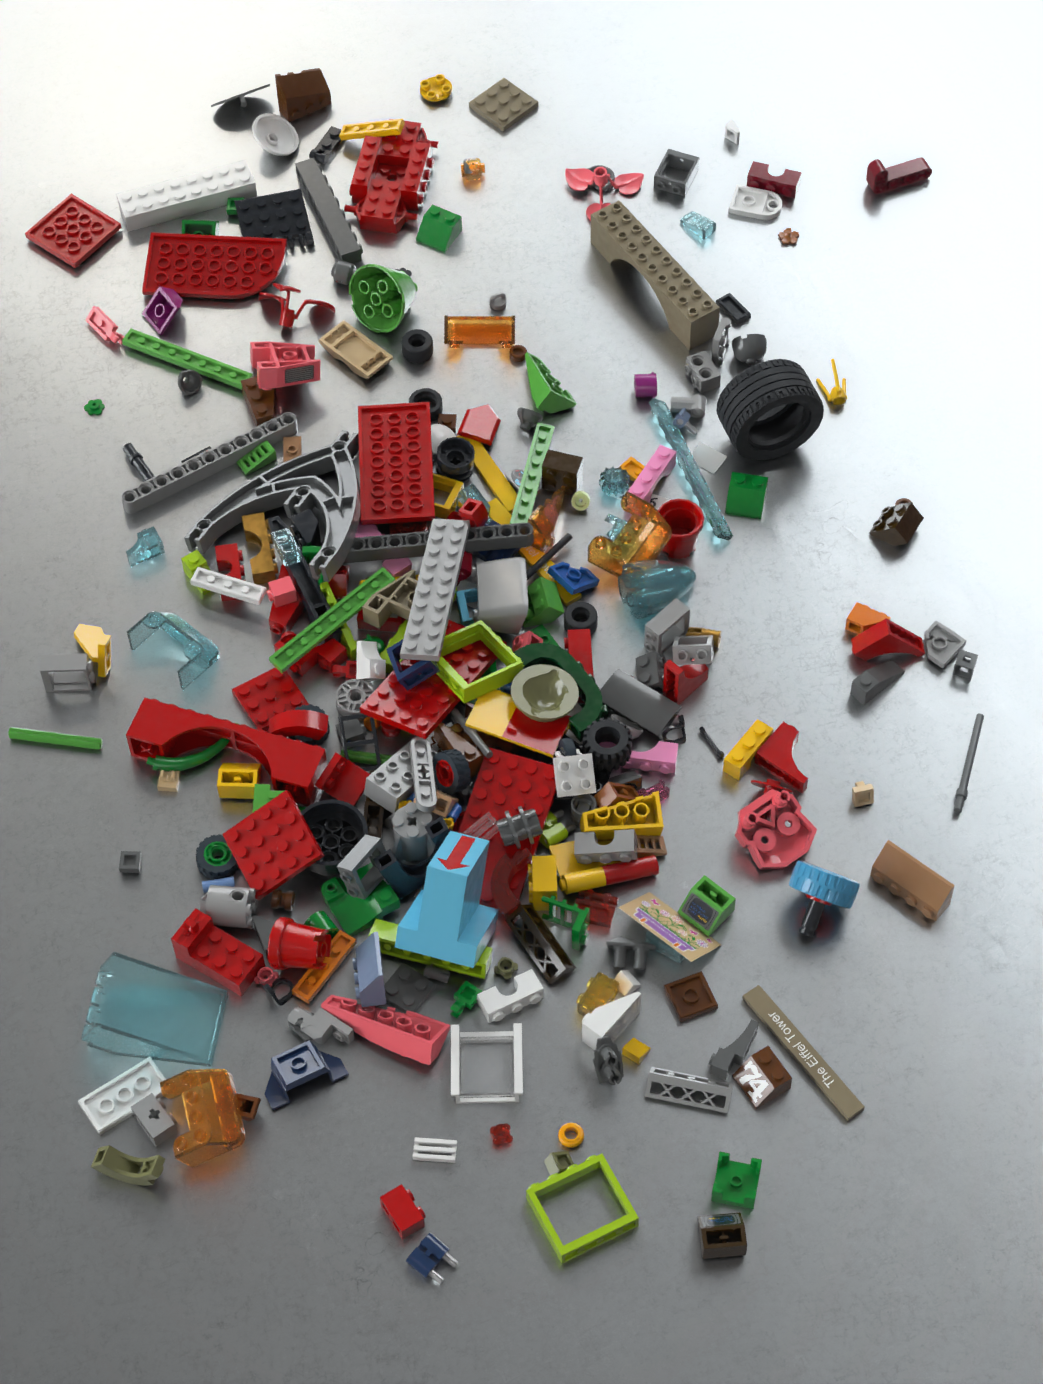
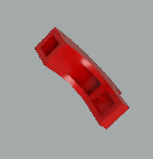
M468 498L458 512L452 511L446 519L469 520L470 527H481L488 521V512L482 501Z
M311 710L281 712L270 719L267 732L285 737L306 736L319 741L327 732L329 715Z

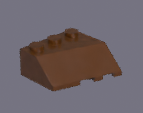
M320 68L302 70L301 73L296 74L288 72L287 75L282 76L281 74H275L279 111L288 122L332 104L331 93Z

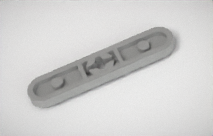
M415 737L411 740L410 755L416 806L422 812H432L436 808L437 797L431 746L429 740ZM421 770H423L424 774L426 775L425 779H423Z

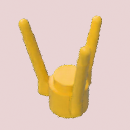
M832 358L831 363L836 387H833L829 393L819 378L816 381L827 396L828 402H832L834 405H841L848 399L846 395V379H842L841 388L835 360Z

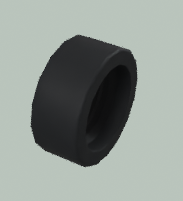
M430 388L416 390L411 394L409 403H418L424 400L434 402L436 406L430 409L431 422L435 421L443 411L441 395L436 390Z

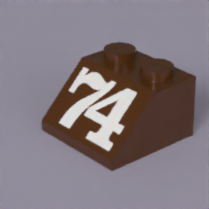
M769 1046L751 1055L732 1075L755 1109L791 1089L792 1077Z

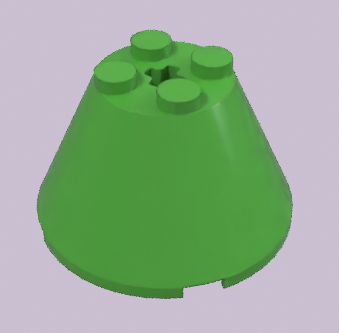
M367 264L358 268L352 275L349 284V295L352 296L353 301L351 306L356 317L365 327L377 333H387L399 326L414 301L418 290L416 283L404 271L394 270L377 264Z

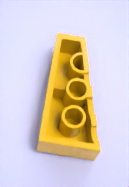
M659 791L653 792L648 796L636 797L631 801L618 802L610 807L604 806L584 812L580 820L581 832H595L598 840L614 839V830L634 829L636 835L661 836L664 828Z

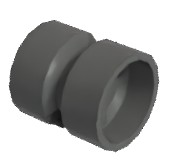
M591 794L575 795L571 800V821L578 828H580L582 813L596 809V800Z

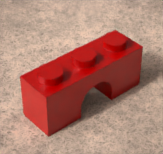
M237 543L215 546L218 571H229L226 574L227 576L242 580V576H245L244 565H240V561H243L242 550H238ZM221 594L222 601L237 600L236 598Z

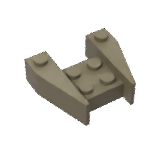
M414 569L380 589L362 606L364 622L380 629L392 613L406 620L409 619L418 582Z

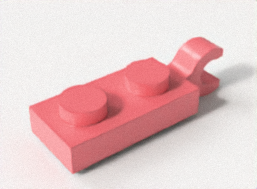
M93 306L85 321L105 341H112L114 343L118 341L120 344H123L122 339L124 336L116 332L118 326L99 307Z

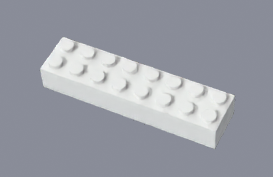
M243 160L116 195L121 215L129 232L227 205L228 198L245 197V199L257 197V190L247 161Z

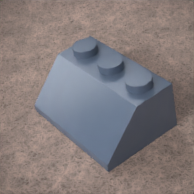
M373 932L355 949L356 957L352 958L353 969L358 970V972H354L355 985L359 984V987H355L356 999H361L362 1007L386 1004L378 932Z

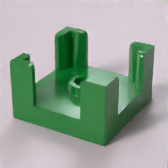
M719 1152L711 1201L754 1209L762 1159L751 1158V1164L730 1161L729 1153Z

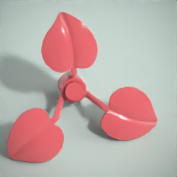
M604 167L595 168L594 174L591 170L585 168H566L565 170L566 181L571 189L585 191L594 182L599 187L600 204L593 203L586 209V216L590 221L591 214L611 204H603L602 187L607 184L608 180L614 189H619L621 194L632 195L639 191L644 178L642 173H628L617 176L613 182L610 174H607V170Z

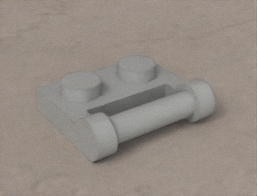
M727 317L721 319L713 337L711 360L716 364L719 363L720 358H724L726 348L730 344L728 333L731 320Z

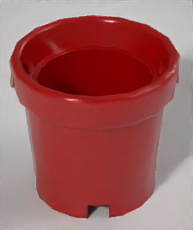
M673 499L662 504L657 510L656 525L660 533V546L663 551L665 550L669 553L671 558H687L693 550L694 552L696 550L698 535L702 531L704 524L703 511L696 503L687 499Z
M279 917L275 921L269 936L268 960L270 966L274 970H287L288 968L323 970L327 963H323L324 957H330L331 935L325 934L329 930L296 923L291 918Z

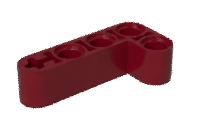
M923 157L885 168L881 160L875 159L867 167L866 181L875 194H880L925 180L931 176L932 169Z

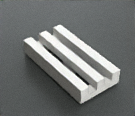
M415 1137L413 1160L455 1163L457 1140ZM418 1151L431 1153H450L452 1154V1156L419 1154Z

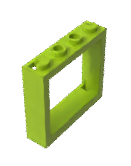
M482 620L446 635L440 659L436 661L440 670L436 674L464 704L512 682L515 676L524 668L521 658L517 657L512 649L507 647L502 639ZM481 640L507 667L468 684L442 656Z
M603 1153L597 1156L592 1155L579 1165L573 1164L560 1174H552L546 1181L536 1182L526 1190V1199L561 1264L639 1226V1217ZM601 1167L627 1215L563 1246L537 1197Z

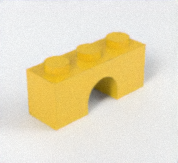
M757 719L724 758L723 771L739 781L749 770L757 750L773 734V728Z

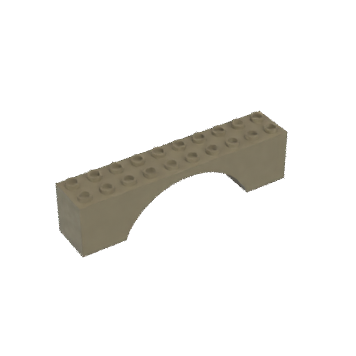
M618 200L591 214V244L610 264L618 259L625 260L644 276L660 301L669 329L689 350L712 339L719 326L720 307L621 201Z

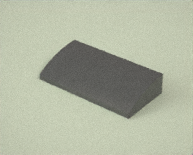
M620 669L613 673L600 690L603 705H607L611 710L659 739H662L663 731L672 724L682 706Z

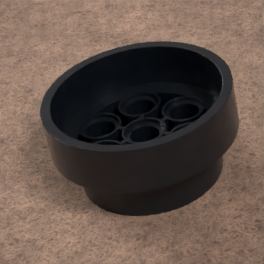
M340 800L319 801L309 805L301 812L313 836H319L315 840L324 857L307 867V869L324 876H338L340 873L337 865L365 834L368 835L367 823L363 814L347 802Z

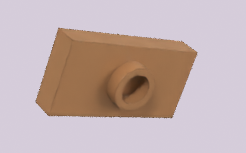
M301 436L283 437L284 462L302 455Z

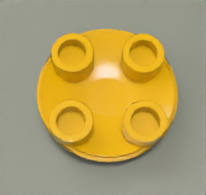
M437 74L435 77L420 82V93L428 101L444 100L452 92V84L443 74Z

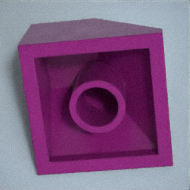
M159 286L142 312V315L158 334L162 335L180 309L183 300L174 289Z

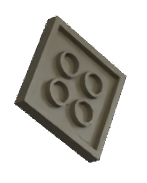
M502 78L471 100L469 107L504 132L536 109L538 101L506 78Z

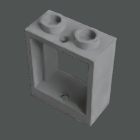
M676 598L646 623L645 649L649 653L656 650L661 655L673 645L675 636H683L687 633L690 621V608Z
M713 635L675 636L672 648L673 662L676 665L712 664L714 656Z
M87 653L41 655L40 673L46 692L92 691V683L96 682V674L93 672V663L89 661ZM84 671V672H80V673H54V672Z

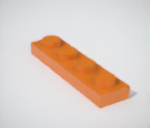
M339 930L331 940L330 957H324L323 963H327L326 967L323 970L308 969L292 989L293 995L308 1004L357 944L355 938L342 930Z

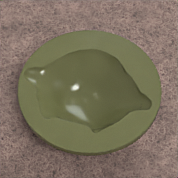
M539 664L529 666L515 676L511 685V697L516 707L527 717L539 722H551L566 716L575 708L579 698V689L574 678L565 670L552 665Z

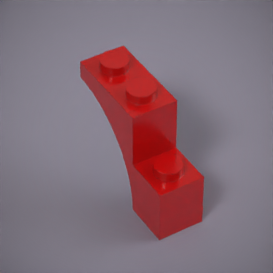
M332 638L328 642L314 647L289 668L292 672H297L303 676L318 663L321 668L327 669L332 673L333 665H341L348 659L347 649ZM280 640L274 644L275 652L285 645Z

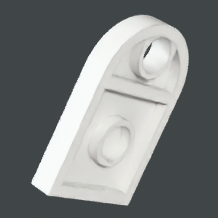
M736 184L728 213L770 220L781 213L782 199L772 191Z

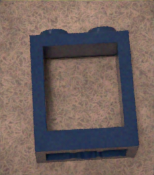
M402 639L386 650L398 682L408 691L440 670L436 661L420 660L403 671L399 661L401 659Z

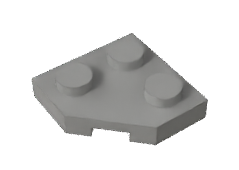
M937 620L924 632L927 657L941 668H944L966 645L967 640Z

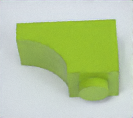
M198 550L181 558L183 570L190 580L197 567L210 570L207 561ZM197 587L203 595L211 592L210 590Z

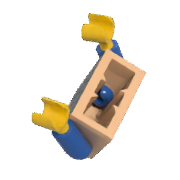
M436 790V808L432 812L447 818L444 820L452 830L462 811L461 805L458 804L459 799ZM415 792L407 798V801L399 802V809L406 806L407 803H416Z

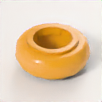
M566 1123L559 1129L558 1138L565 1147L574 1148L583 1142L584 1131L576 1123ZM569 1131H574L577 1137L575 1139H568L565 1134Z

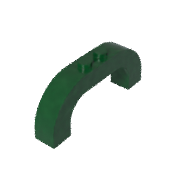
M534 643L514 651L513 653L521 658L524 665L523 669L539 664L552 665L565 670L574 678L579 689V697L583 700L585 706L580 712L569 718V730L580 742L583 741L586 727L588 725L592 726L593 721L599 722V719L602 718V694L594 677L586 673L580 661H576L566 650L553 644Z

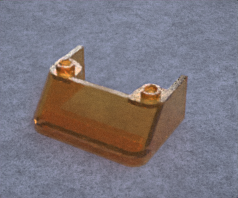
M444 315V344H449V348H460V344L502 345V348H512V345H516V316Z

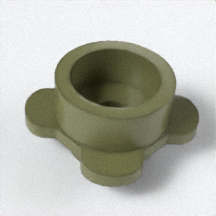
M502 957L498 965L494 967V972L501 974L507 980L511 979L512 973L518 970V964L507 957Z

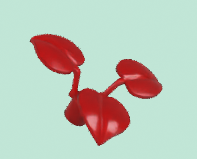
M273 283L272 286L276 287L280 292L286 290V298L265 292H260L259 300L275 298L281 302L279 325L293 328L294 319L298 320V316L306 304L321 305L331 309L334 313L336 311L335 307L330 303L306 299L297 313L294 314V310L288 309L290 291L301 293V291L278 283Z

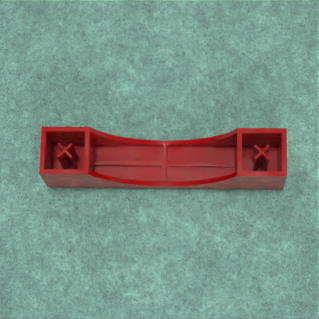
M145 697L126 733L131 756L145 760L148 759V756L156 758V755L177 758L194 750L209 748L220 738L229 739L230 742L225 748L245 753L258 763H261L272 780L274 791L288 790L297 804L307 807L314 803L319 791L315 784L328 765L326 751L321 746L306 744L301 740L288 739L283 735H274L262 729H253L245 724L239 725L227 719H218L210 714L204 715L192 709H183L174 704H166L157 699Z

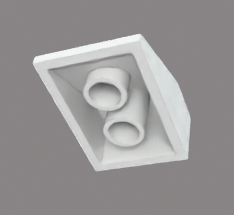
M637 991L595 1008L591 1014L587 1013L582 1020V1042L593 1050H596L598 1038L610 1036L612 1042H614L639 1015L641 1011V993Z

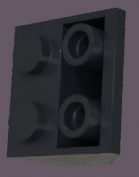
M311 509L290 517L291 525L289 528L301 552L303 546H321L319 521Z

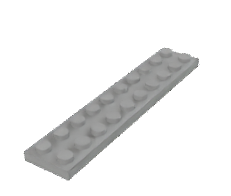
M432 520L400 651L401 659L439 661L469 534V520Z

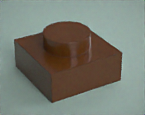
M439 414L438 424L447 426L456 433L457 414Z

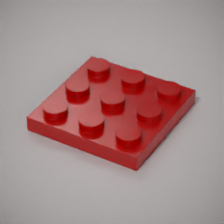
M276 667L232 689L234 697L257 730L267 731L270 719L281 712L295 710L296 707H301L302 705H309L288 672L284 671L281 673Z

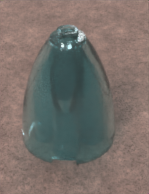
M636 561L622 566L623 572L622 576H618V587L623 604L627 603L632 610L630 614L637 619H641L662 611L676 598L680 600L695 583L696 574L690 567L673 561Z

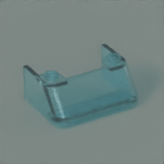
M157 611L150 612L127 631L130 648L134 651L160 627L185 646L184 653L189 659L177 671L180 686L184 690L219 659V647L177 614Z

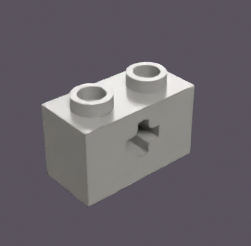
M153 1093L131 1106L133 1116L157 1147L177 1133L175 1126L177 1121L172 1113H166L164 1110L166 1106L161 1098L156 1099Z

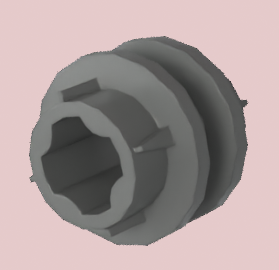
M522 806L518 807L519 814L511 817L509 811H505L506 818L496 822L504 846L516 844L517 849H520L519 841L528 838L530 844H534L533 837L543 833L535 809L523 811Z

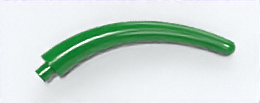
M220 738L209 748L186 757L173 758L156 755V758L148 756L146 764L152 765V770H164L166 772L190 769L213 758L227 746L230 740Z

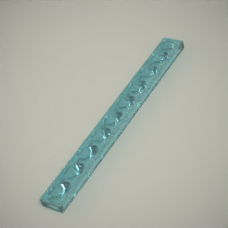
M653 398L649 402L652 413L656 416L659 422L658 425L665 434V439L669 442L672 450L676 451L678 465L683 469L685 478L690 483L692 492L697 497L699 506L703 509L706 520L713 529V534L717 538L729 541L733 534L679 428L672 424L674 418L664 401Z

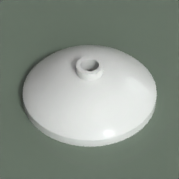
M265 113L259 115L254 120L252 125L253 136L265 151L277 156H288L295 152L299 144L298 134L286 119L275 114Z

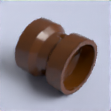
M275 889L272 893L271 908H284L286 911H292L295 903V892H282L281 889Z

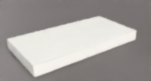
M148 1057L78 1100V1103L99 1135H102L133 1115L131 1106L153 1093L156 1099L161 1098L171 1092L172 1087L152 1058Z

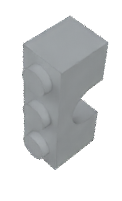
M614 830V839L608 845H599L595 832L575 833L574 855L577 863L591 864L592 862L610 863L611 861L630 862L631 860H637V836L635 830Z

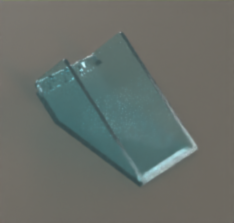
M113 952L100 966L101 971H98L95 982L97 987L93 990L90 1002L94 1006H89L85 1021L88 1024L84 1025L81 1039L88 1042L87 1046L114 1055L143 1059L151 1057L152 1060L210 1067L213 1063L228 990Z

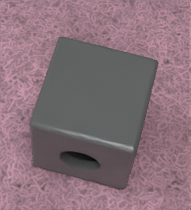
M960 650L953 675L971 680L978 655ZM961 667L968 668V673L960 671Z

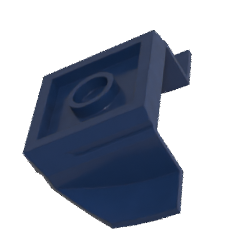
M309 1040L271 1058L272 1072L265 1090V1097L272 1110L290 1102L287 1091L325 1073H327L331 1082L349 1075L340 1058L319 1051Z

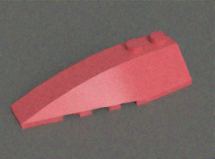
M330 995L321 1004V1008L351 1027L354 1032L403 1057L417 1060L422 1064L430 1065L439 1056L450 1030L449 1024L407 1010L405 1014L395 1012L396 1008L387 1007V1010L376 1008V1006L362 1007L361 1004H357L355 999Z

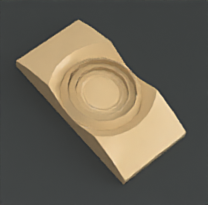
M344 320L319 339V343L333 358L341 360L354 374L369 379L393 360L391 354Z

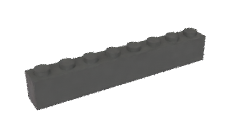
M315 158L295 163L297 177L339 261L342 260L352 264L362 261V246L360 243H357L356 234L351 231L349 220H345L344 210L339 208L338 198H334L333 189L331 186H328L327 177L322 174L320 163L317 164Z

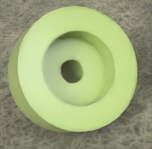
M584 491L574 493L571 500L572 506L579 511L587 509L590 504L589 495Z

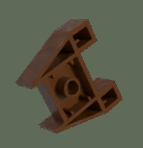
M469 702L466 703L465 707L466 720L474 707V704ZM441 722L434 730V739L441 750L457 749V751H460L469 763L471 778L478 775L484 754L459 723L447 727ZM474 729L489 748L499 746L510 754H515L525 748Z

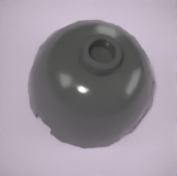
M747 334V338L743 339L741 336L732 340L734 356L747 365H755L767 352V339L761 334Z

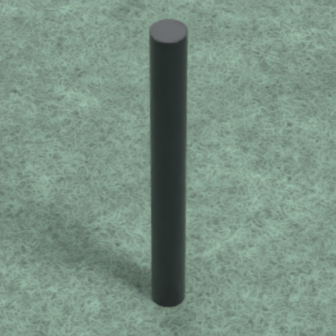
M567 533L526 571L527 580L573 538L571 534Z

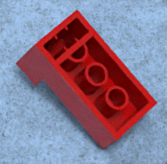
M196 908L171 938L177 959L241 997L253 983L258 971L265 967L263 954L214 926L212 917Z

